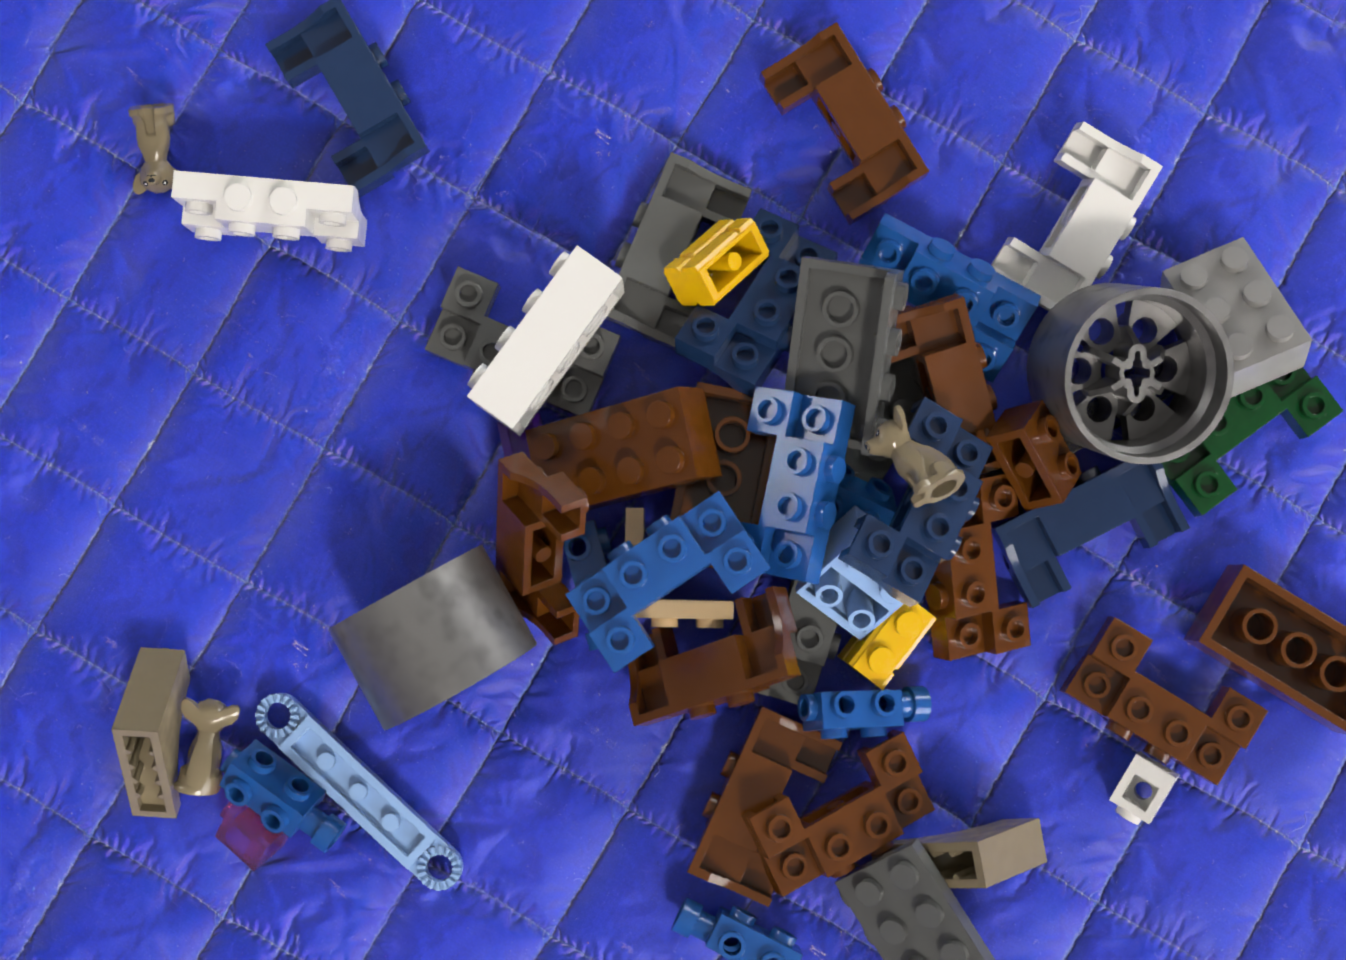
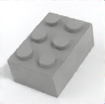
M1244 237L1162 271L1160 288L1176 290L1196 299L1214 314L1225 330L1234 359V384L1231 398L1305 366L1312 338Z

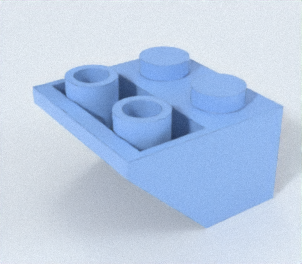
M854 506L830 528L819 585L798 581L795 588L797 594L861 641L899 609L903 603L891 597L871 578L838 559L841 551L850 547L858 531L854 527L857 519L866 515L861 509Z

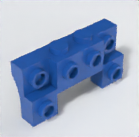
M887 213L882 217L858 264L904 270L902 282L909 285L907 302L915 306L953 294L963 296L975 342L980 343L986 356L987 367L983 369L984 377L992 383L1014 350L1017 339L1038 308L1041 295L996 272L988 262L978 258L971 259L956 251L955 247L947 240L938 237L932 238Z
M756 386L747 431L762 436L775 437L776 443L759 524L741 522V524L771 567L770 570L763 574L819 585L830 528L834 525L837 515L835 503L839 484L846 472L845 455L856 405L844 400L808 396L790 390Z
M720 491L681 517L678 516L673 521L669 515L660 518L645 529L649 537L635 546L629 540L607 555L610 560L609 564L565 594L589 630V636L614 673L655 647V644L635 615L710 565L713 566L731 594H734L740 588L771 569Z

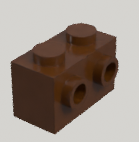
M1043 400L1005 409L985 437L988 444L993 447L992 451L1025 511L1064 503L1082 473L1077 457L1074 453L1070 452L1060 433L1058 421L1054 416L1050 415Z

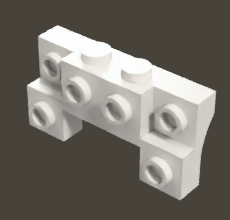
M1084 121L1075 124L1054 159L1055 163L1080 177L1082 181L1040 251H1036L1015 237H1008L991 264L999 274L1041 295L1039 306L1047 311H1050L1067 295L1092 285L1095 278L1100 279L1107 272L1113 261V256L1110 253L1118 240H1124L1132 231L1136 223V218L1133 215L1163 167L1146 155L1117 142Z
M174 170L171 197L183 206L181 224L190 231L195 232V238L221 241L222 235L254 237L255 232L273 233L272 237L292 241L300 240V236L316 237L321 243L326 244L325 249L336 252H352V246L365 247L367 219L361 212L358 190L355 186Z

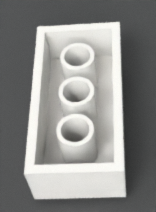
M578 245L571 254L564 251L557 258L549 271L553 279L543 292L537 288L530 295L522 308L526 316L516 329L509 326L503 332L494 347L499 353L489 366L482 363L473 373L467 384L472 389L467 397L519 436H521L625 293L623 278Z

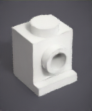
M1140 751L1133 758L1109 800L1118 805L1115 812L1136 825H1139L1141 820L1150 824L1180 774ZM1139 782H1146L1151 786L1152 794L1150 797L1142 798L1137 794L1136 785Z

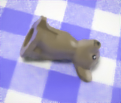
M160 103L132 106L128 109V113L133 120L137 144L145 160L140 172L134 178L133 191L138 195L147 190L155 194L165 193L172 189L174 170L180 171L173 168L167 161L171 138L170 129L175 125L174 104Z
M900 405L893 407V419L881 423L875 429L874 437L864 443L865 449L871 455L892 459L897 473L913 489L914 494L910 500L915 508L924 504L935 503L951 496L959 489L966 478L963 470L957 469L954 463L942 452L911 440L905 413Z
M187 697L181 702V711L184 717L191 721L198 731L188 750L187 764L180 767L178 780L174 783V789L186 795H214L220 791L221 786L219 784L223 777L222 771L219 769L222 758V743L219 732L225 726L232 725L238 719L240 707L238 705L226 706L221 701L210 698L197 703Z

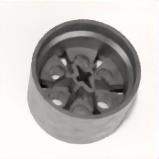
M1100 283L1081 288L1067 295L1045 315L1030 344L1027 357V382L1032 401H1044L1050 415L1054 416L1058 421L1060 433L1065 440L1124 462L1157 464L1176 459L1200 445L1216 428L1231 398L1234 384V359L1229 339L1218 319L1207 307L1191 296L1166 288L1122 283ZM1125 302L1124 313L1117 319L1116 304ZM1097 319L1101 325V333L1095 341H1092L1088 334L1089 327ZM1138 319H1141L1143 333L1138 339L1132 327ZM1174 329L1178 341L1164 347L1157 344L1158 341ZM1079 344L1084 346L1081 352L1077 351ZM1076 358L1079 364V371L1076 377L1071 380L1073 362ZM1163 362V370L1155 378L1154 367ZM1102 363L1106 364L1104 378L1101 377L1100 371ZM1134 366V374L1127 375V378H1125V369H1130ZM1164 389L1175 393L1169 406L1155 395H1161ZM1097 397L1099 401L1098 412L1089 418L1087 414L1088 403L1091 399ZM1141 402L1139 412L1135 416H1131L1132 410ZM1115 416L1120 419L1123 440H1111Z
M482 544L328 629L384 730L393 728L442 703L503 668L537 645Z

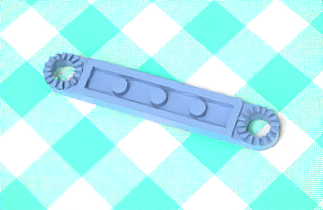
M275 693L261 700L255 713L256 725H258L260 731L272 740L310 779L326 790L327 795L397 861L412 872L423 885H426L429 889L440 891L452 887L458 881L463 871V860L460 853L295 697L287 693ZM274 703H282L290 709L291 719L284 728L274 727L268 720V710ZM444 855L448 857L453 866L449 877L437 879L430 874L428 862L433 856Z

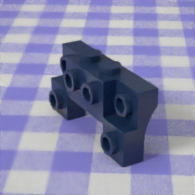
M329 0L320 5L297 26L265 44L292 89L317 74L323 73L361 138L331 156L348 185L356 187L359 198L395 178L393 176L394 172L430 152L404 108L411 101L400 82L396 79L389 83L382 71L383 68L389 66L376 42L369 46L367 45L341 0Z
M760 208L753 221H755L767 245L769 256L761 263L763 267L730 318L727 319L697 305L675 337L676 354L709 369L726 381L733 389L752 398L754 397L756 386L762 387L784 350L790 352L801 258L811 256L837 260L838 254L833 250L799 236L798 224Z
M926 397L918 400L911 407L910 412L914 413V416L908 426L910 438L919 444L930 446L946 455L957 469L963 470L966 477L964 482L951 496L916 508L910 500L914 494L913 489L908 485L889 526L870 514L858 518L854 525L858 531L850 547L842 550L838 557L839 560L871 578L891 597L908 607L921 603L938 564L951 560L958 551L962 542V537L959 536L960 530L964 522L972 518L979 506L980 498L976 496L983 483L979 477L993 449L989 444L960 427L963 421L961 418Z
M1123 461L1101 472L1097 465L1083 471L1064 503L1027 510L1019 514V516H1015L991 529L1009 565L1007 569L1023 601L1027 602L1028 608H1034L1040 605L1041 601L1072 588L1056 556H1061L1130 521L1143 548H1152L1168 536L1176 532H1183L1190 527L1171 491L1162 463L1134 464Z

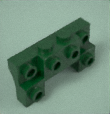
M1303 367L1230 398L1222 419L1213 432L1200 445L1181 457L1162 462L1168 483L1194 517L1203 516L1238 490L1218 464V459L1279 414H1281L1299 439L1311 436L1341 414L1343 409L1318 376L1310 377Z

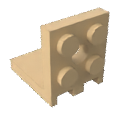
M626 508L625 542L630 540L632 545L635 546L645 539L644 508ZM660 599L635 616L637 618H651V627H678V619H696V628H723L724 619L733 620L734 601Z

